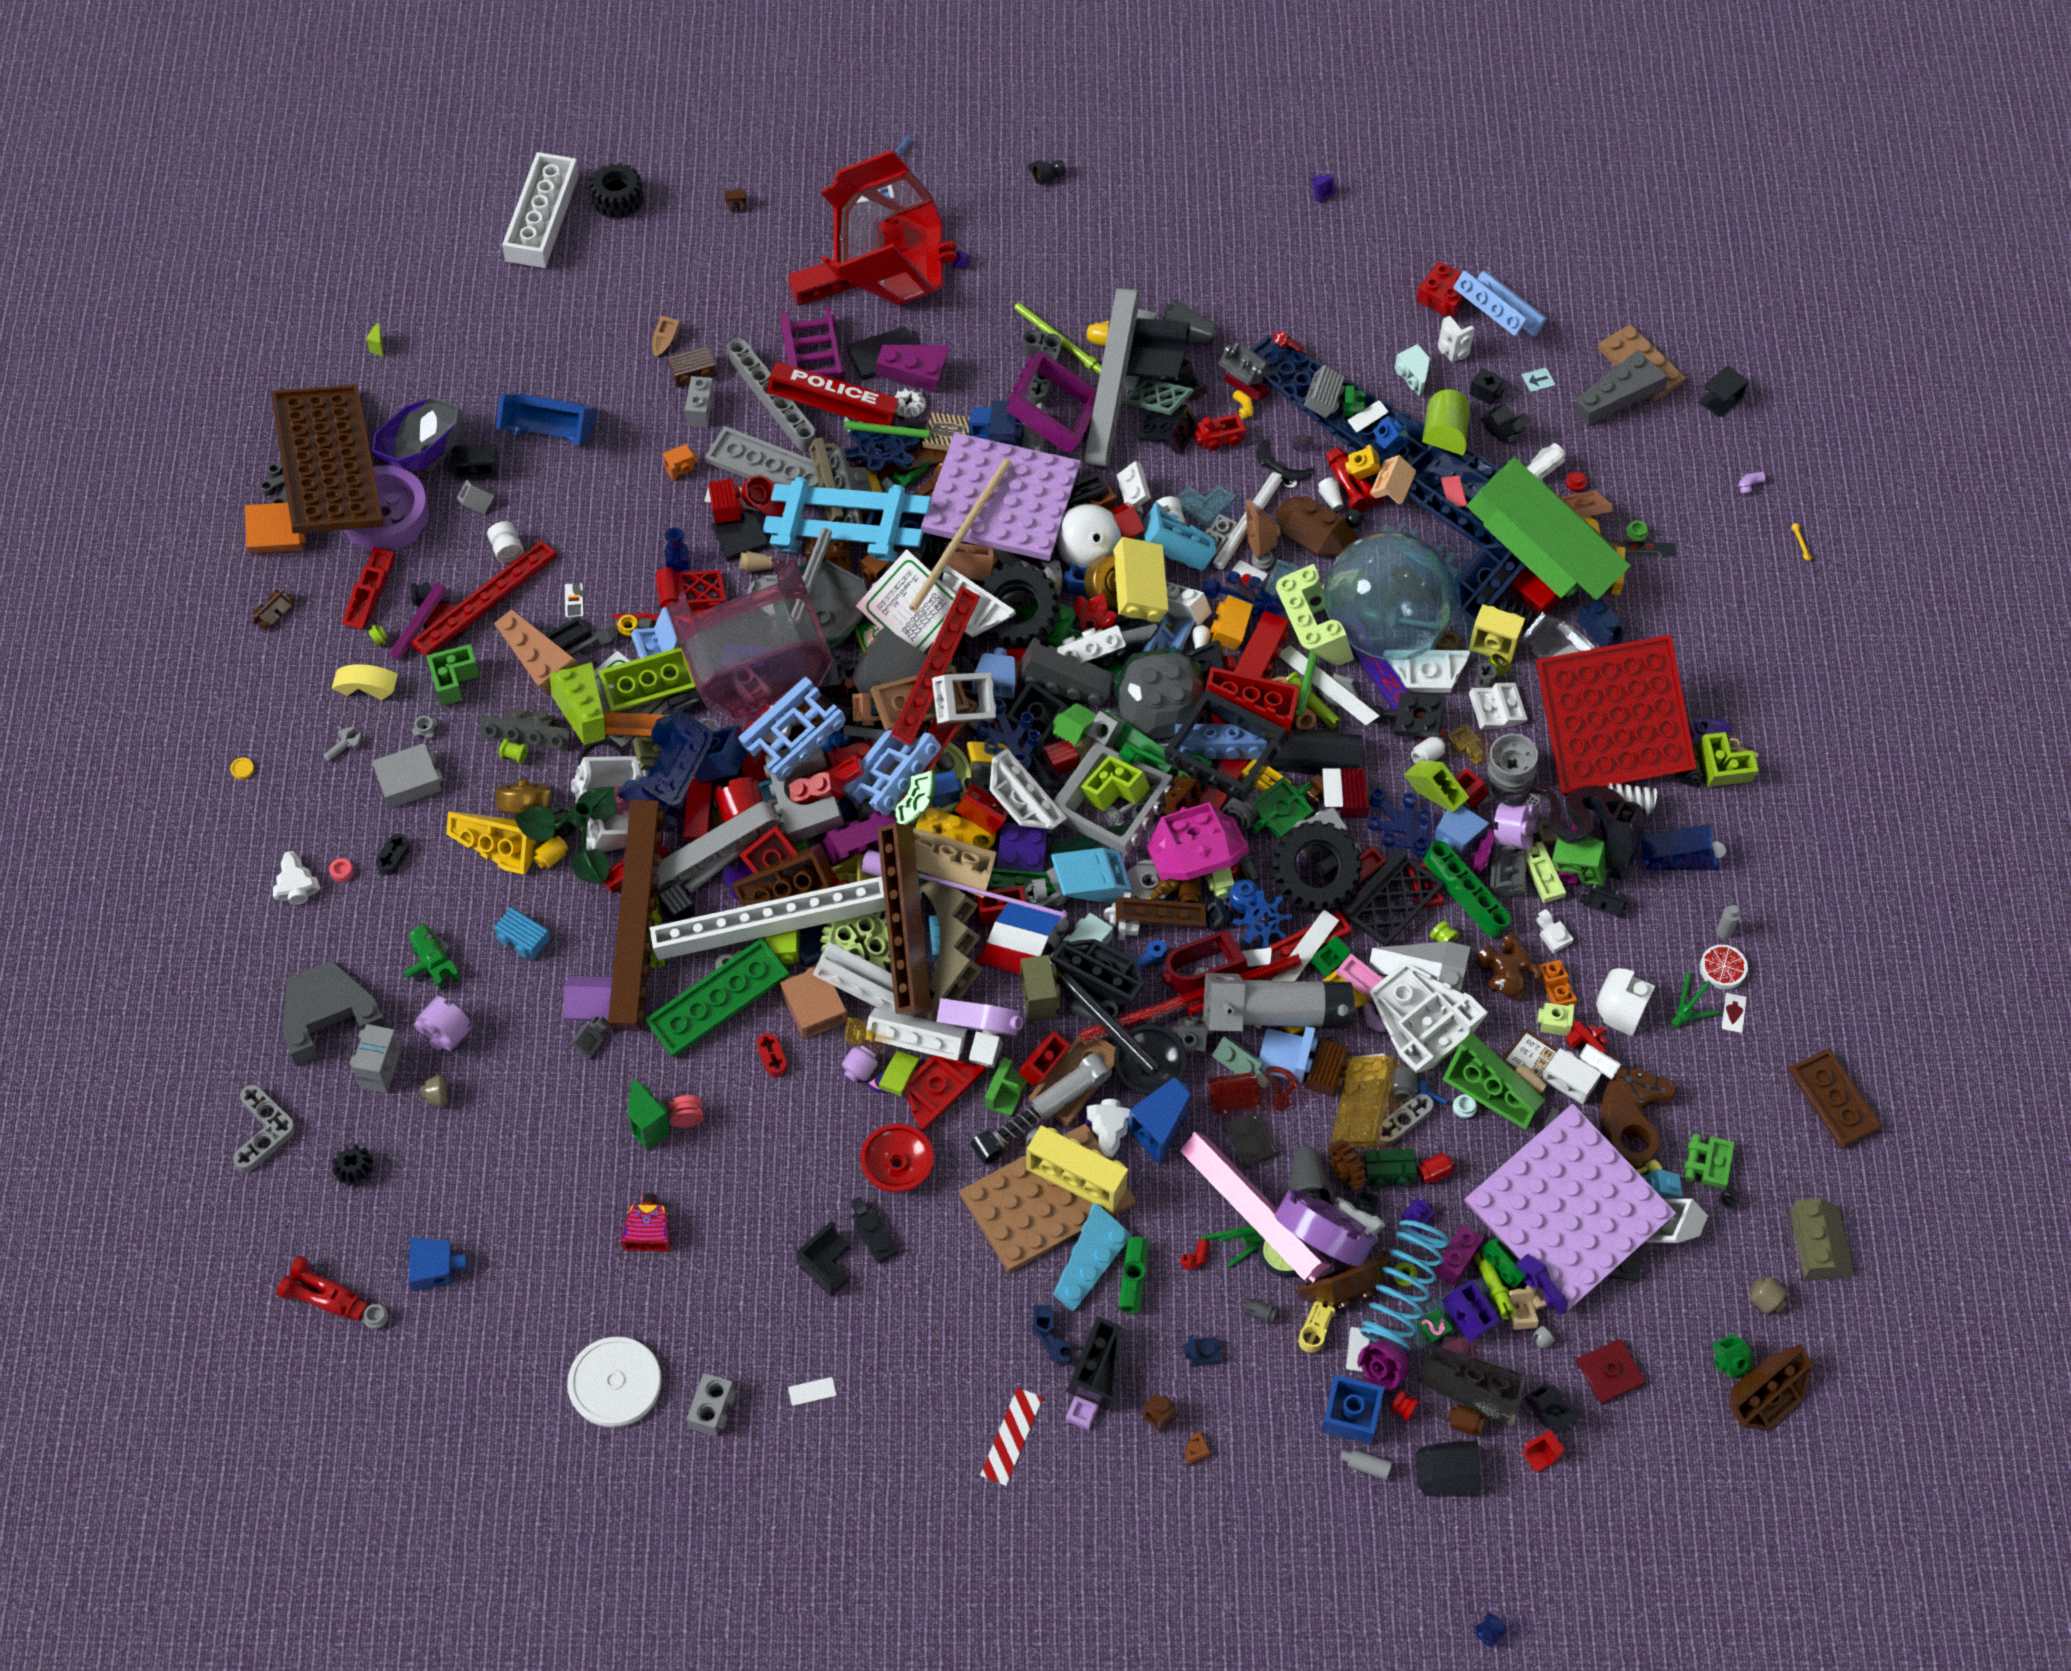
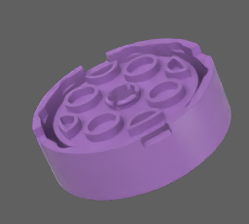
M375 466L373 469L381 512L385 509L390 514L382 516L383 526L344 529V531L354 544L367 547V550L372 551L373 547L394 551L414 542L422 529L426 528L429 521V506L423 485L414 474L400 467Z
M1289 1188L1274 1215L1275 1219L1295 1236L1316 1249L1342 1262L1361 1266L1377 1240L1376 1236L1371 1232L1366 1234V1226L1332 1204L1318 1197L1316 1199L1306 1197L1308 1194L1305 1191Z

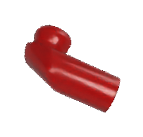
M1203 1239L1198 1240L1196 1253L1184 1254L1181 1257L1180 1262L1183 1268L1194 1270L1204 1265L1210 1242Z

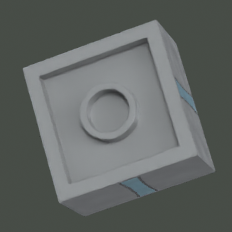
M366 1024L365 1029L359 1033V1039L361 1040L356 1055L351 1057L349 1063L359 1088L388 1093L402 1050L394 1029Z

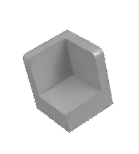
M466 480L457 499L462 505L485 514L494 495L490 490Z

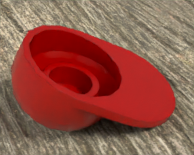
M755 475L743 483L741 496L748 506L758 509L767 516L773 517L782 514L786 506L784 502L771 501L773 488L776 483L763 475Z

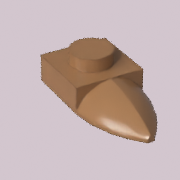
M660 316L652 339V349L655 357L661 355L670 346L671 342L675 343L682 325L680 320Z

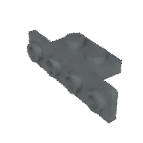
M843 448L836 449L828 456L836 489L872 492L866 467H848ZM841 507L845 523L863 524L860 511H871Z
M521 708L510 709L504 718L482 715L480 718V736L484 738L502 741L508 738L510 742L563 751H568L570 742V730L553 727L554 716L547 715L545 712H529Z

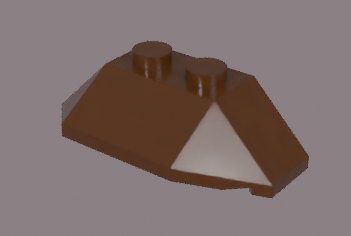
M1308 496L1287 498L1275 512V518L1279 524L1281 535L1316 556H1341L1347 558L1359 544L1358 538L1342 516Z
M1389 1249L1366 1258L1361 1266L1349 1265L1324 1275L1315 1282L1309 1281L1301 1284L1296 1294L1298 1297L1312 1303L1319 1301L1323 1303L1322 1307L1327 1308V1306H1331L1334 1309L1338 1307L1339 1310L1348 1308L1353 1304L1352 1301L1359 1298L1362 1301L1375 1296L1374 1292L1377 1290L1375 1286L1380 1285L1384 1274L1382 1268L1387 1266L1390 1258Z
M1796 1345L1766 1357L1732 1387L1729 1408L1741 1427L1769 1431L1803 1401L1809 1383L1810 1372L1813 1371L1814 1364L1802 1345Z

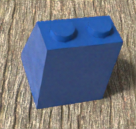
M1175 1077L1129 1111L1128 1131L1158 1165L1163 1163L1188 1115L1190 1090L1185 1083H1180Z

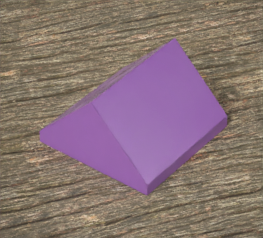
M569 976L564 984V1020L591 1021L595 1016L598 1019L603 1016L608 1021L613 977Z

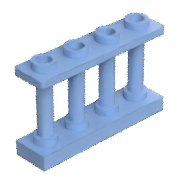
M1463 271L1454 285L1456 291L1513 335H1518L1523 328L1532 336H1537L1548 319L1487 271H1482L1477 279L1469 272Z

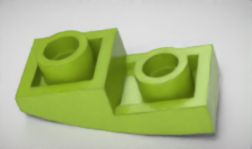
M897 1051L882 1076L879 1089L902 1096L910 1077L918 1066L920 1058Z

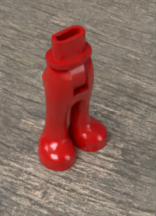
M1336 447L1325 454L1334 477L1350 498V509H1356L1362 513L1368 509L1369 505L1373 508L1384 500L1386 495L1376 499L1370 494L1373 486L1366 478L1357 480L1352 474L1348 473L1345 463L1349 461L1346 451ZM1352 481L1357 483L1362 493L1357 490Z
M299 1255L294 1260L290 1269V1277L286 1275L281 1280L276 1295L282 1299L296 1298L313 1304L332 1315H344L345 1319L351 1317L357 1321L361 1320L365 1309L369 1306L368 1303L360 1300V1296L355 1295L346 1287L313 1273L310 1270L308 1259L302 1255ZM297 1282L314 1287L324 1293L319 1294L314 1291H311L303 1285L298 1284Z

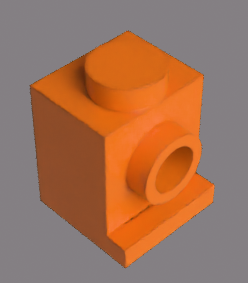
M687 444L662 453L664 467L673 482L677 480V476L694 470V464L698 463L695 452L690 451Z

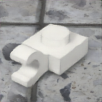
M1547 909L1538 913L1539 917L1536 918V921L1543 929L1540 937L1552 953L1572 944L1574 939L1561 921L1554 924L1552 916Z

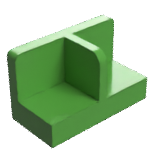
M1002 1058L984 1097L985 1108L1008 1117H1012L1027 1084V1081L1016 1070L1012 1069V1060Z

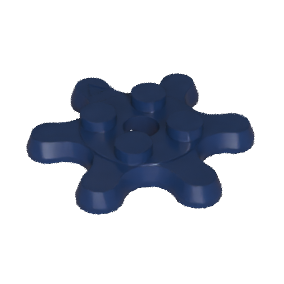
M850 430L849 436L851 440L858 445L845 448L844 452L848 462L864 460L868 462L867 468L869 472L877 475L881 473L885 465L897 464L902 468L911 467L914 457L905 451L917 448L920 438Z

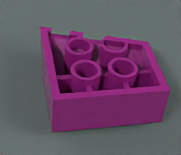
M879 811L869 815V820L861 822L859 819L847 824L848 828L840 830L837 828L827 832V837L822 841L832 865L842 863L859 853L863 854L868 850L878 848L877 828L896 823L891 814L884 816Z

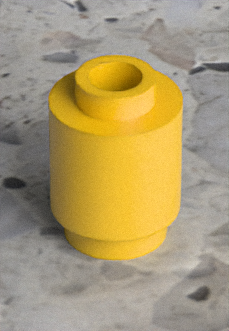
M556 836L534 850L535 856L533 859L540 868L545 867L549 869L566 855L565 852L569 848L561 837Z

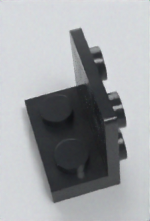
M1180 405L1171 415L1150 411L1137 438L1139 440L1166 439L1175 454H1182L1199 422L1188 405Z

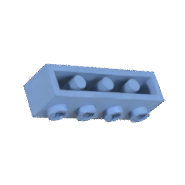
M1175 724V734L1182 724ZM1195 724L1178 751L1188 756L1194 753L1209 760L1258 759L1267 747V741L1234 724Z

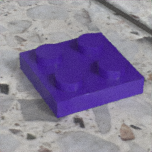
M1004 822L1001 825L997 868L1043 872L1048 829Z

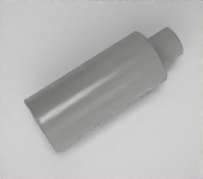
M1731 905L1724 909L1716 928L1717 935L1723 939H1728L1733 935L1741 913L1736 905Z
M1353 1449L1352 1452L1342 1450L1340 1460L1348 1462V1467L1387 1480L1392 1462Z

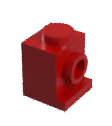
M1465 768L1454 777L1469 796L1466 802L1473 809L1490 794L1486 784L1468 768Z

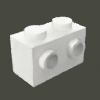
M1560 1048L1546 1067L1542 1080L1579 1103L1584 1104L1598 1084L1601 1072L1595 1066L1579 1060L1572 1052L1564 1051Z

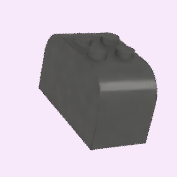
M883 627L871 641L856 665L853 673L854 684L860 693H871L870 689L873 686L916 676L919 674L927 655L886 627ZM871 694L873 705H875L874 699Z

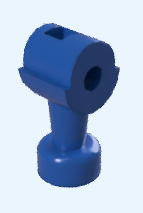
M1162 940L1150 941L1147 945V952L1137 959L1131 957L1137 961L1140 973L1142 972V967L1152 962L1156 965H1162L1166 959L1167 945Z

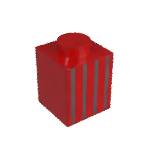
M1062 740L1044 747V754L1058 775L1078 767V754L1072 743H1069V740Z

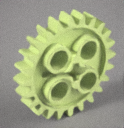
M877 912L875 915L871 913L826 923L828 927H824L822 931L825 936H822L820 940L826 944L822 946L821 951H824L830 942L840 945L844 950L859 955L864 959L866 955L869 958L868 962L883 968H885V965L890 966L887 926L885 925L886 918L881 920L879 918L881 912ZM859 924L867 925L870 931H862L859 928ZM839 933H844V934H846V935L848 936L849 940H847V941L841 940V939L838 937V934H839ZM855 940H857L858 942H863V945H861L860 943L856 944ZM869 945H877L880 952L872 951Z

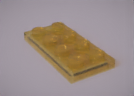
M1394 1056L1351 1057L1331 1143L1342 1138L1343 1141H1347L1348 1146H1377L1379 1144L1392 1084L1393 1070L1397 1062Z

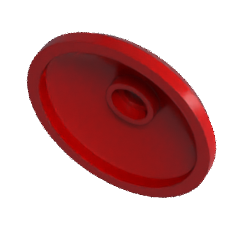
M889 1124L878 1128L867 1137L861 1149L860 1163L865 1177L872 1185L886 1192L901 1193L918 1187L927 1179L933 1167L934 1154L929 1139L920 1130L906 1124ZM895 1163L902 1164L898 1168L893 1166Z

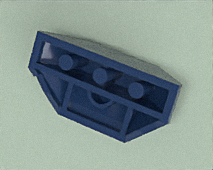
M1502 543L1483 545L1454 579L1457 610L1475 624L1482 604L1491 606L1523 569L1525 564Z

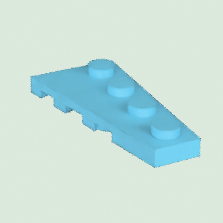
M1097 1203L1091 1206L1088 1219L1080 1231L1081 1235L1078 1242L1073 1247L1071 1258L1067 1266H1065L1053 1293L1071 1311L1077 1308L1127 1243L1128 1238L1132 1236Z

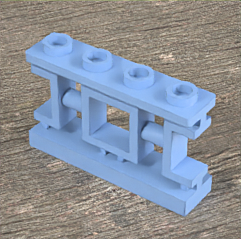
M806 676L738 737L742 747L753 756L763 749L773 759L766 766L768 771L778 781L788 777L795 766L807 760L810 753L816 747L822 746L826 742L827 737L834 731L840 730L846 721L843 712L834 704L825 712L815 702L821 694ZM806 701L811 709L802 715L797 708ZM819 715L825 721L816 729L810 721ZM794 719H797L807 729L791 742L781 731ZM772 732L778 739L768 746L763 739ZM785 745L791 752L782 760L776 752Z
M892 730L884 732L862 760L864 775L844 785L845 795L855 804H861L868 795L872 797L869 803L874 810L880 811L884 816H888L909 790L911 776L921 774L941 749V745L932 734L924 732L918 741L914 740L909 747L890 737ZM894 761L900 762L890 776L885 774Z

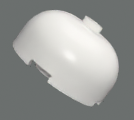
M1083 504L1065 512L1056 545L1060 553L1059 556L1069 566L1072 563L1080 568H1088L1095 559L1114 555L1113 549L1122 538V533L1113 514L1109 510L1098 505Z

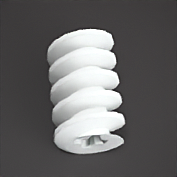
M1609 783L1608 788L1613 789L1612 783ZM1617 783L1613 789L1626 801L1639 804L1642 809H1645L1646 816H1649L1655 808L1656 788L1650 794L1648 787H1644L1641 792L1639 786H1635L1633 791H1631L1630 785H1626L1622 790L1621 784Z

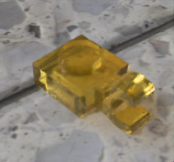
M1467 724L1448 733V741L1460 754L1467 752L1470 760L1475 765L1483 761L1480 756L1484 752L1477 746L1480 739Z
M848 1017L844 1040L853 1045H862L863 1040L875 1042L876 1032L866 1030L865 1021Z

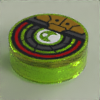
M1493 654L1487 661L1496 666L1498 675H1505L1510 669L1509 662L1499 654Z

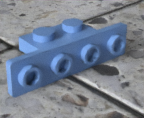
M1194 619L1178 620L1172 632L1163 623H1157V629L1146 644L1140 658L1149 655L1180 654L1195 623Z

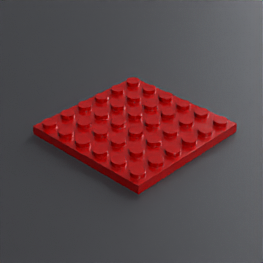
M1671 634L1535 660L1560 794L1570 793L1583 786L1598 785L1603 787L1608 786L1609 783L1613 785L1697 769Z

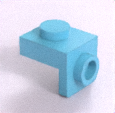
M1656 1169L1643 1176L1646 1182L1661 1197L1669 1199H1680L1683 1197L1680 1174Z

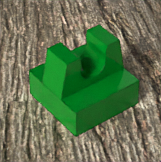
M1346 386L1344 416H1353V412L1364 411V402L1358 401L1365 400V392L1354 390V386Z

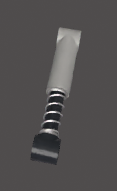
M1098 1053L1090 1054L1081 1061L1078 1068L1031 1101L1032 1107L1029 1109L1025 1108V1112L1021 1115L1017 1114V1118L1009 1120V1123L1005 1126L1001 1125V1129L998 1131L994 1130L992 1133L984 1131L978 1134L971 1141V1148L984 1165L993 1163L1003 1154V1148L1006 1144H1009V1140L1017 1138L1016 1135L1021 1132L1025 1133V1129L1029 1126L1033 1127V1123L1037 1120L1041 1121L1042 1118L1046 1121L1091 1087L1103 1084L1110 1078L1112 1071Z

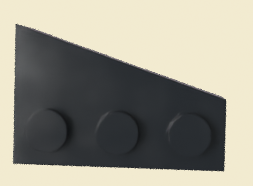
M1097 1316L1065 1390L1072 1395L1098 1404L1099 1407L1111 1412L1118 1400L1117 1382L1119 1379L1118 1360L1120 1357L1121 1325Z

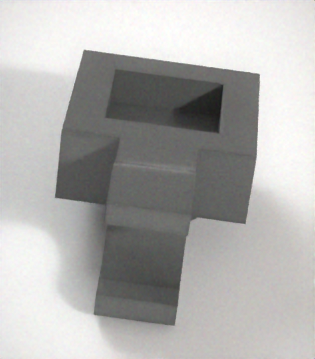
M595 1016L589 1025H582L570 1044L585 1058H591L604 1040L600 1033L606 1028L608 1021L603 1016L599 1019Z

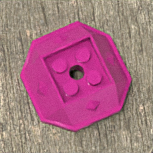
M1210 802L1192 808L1182 807L1179 812L1161 817L1147 844L1148 854L1160 880H1169L1170 878L1190 880L1232 867L1242 856H1246L1249 853L1248 845L1235 819L1221 812Z

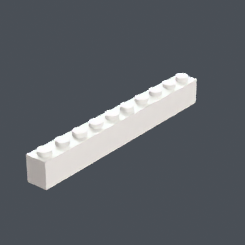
M882 876L650 927L653 949L658 960L885 911Z

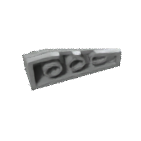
M1448 941L1372 948L1368 967L1376 973L1388 976L1406 962L1431 975V978L1443 984L1445 982L1451 985V988L1460 992L1470 947Z

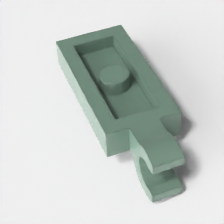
M1228 1036L1222 1038L1212 1054V1057L1249 1084L1256 1080L1259 1085L1266 1088L1267 1086L1270 1087L1275 1079L1262 1070L1265 1064L1262 1060Z

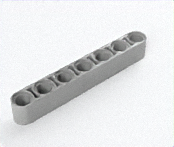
M733 339L728 344L729 359L733 367L796 447L803 452H808L815 439L814 427L792 400L766 393L771 373L743 339Z
M760 802L662 859L661 865L657 866L656 874L659 875V887L655 888L654 896L658 898L665 888L674 886L677 883L679 885L762 837L774 826H778V820L769 803Z

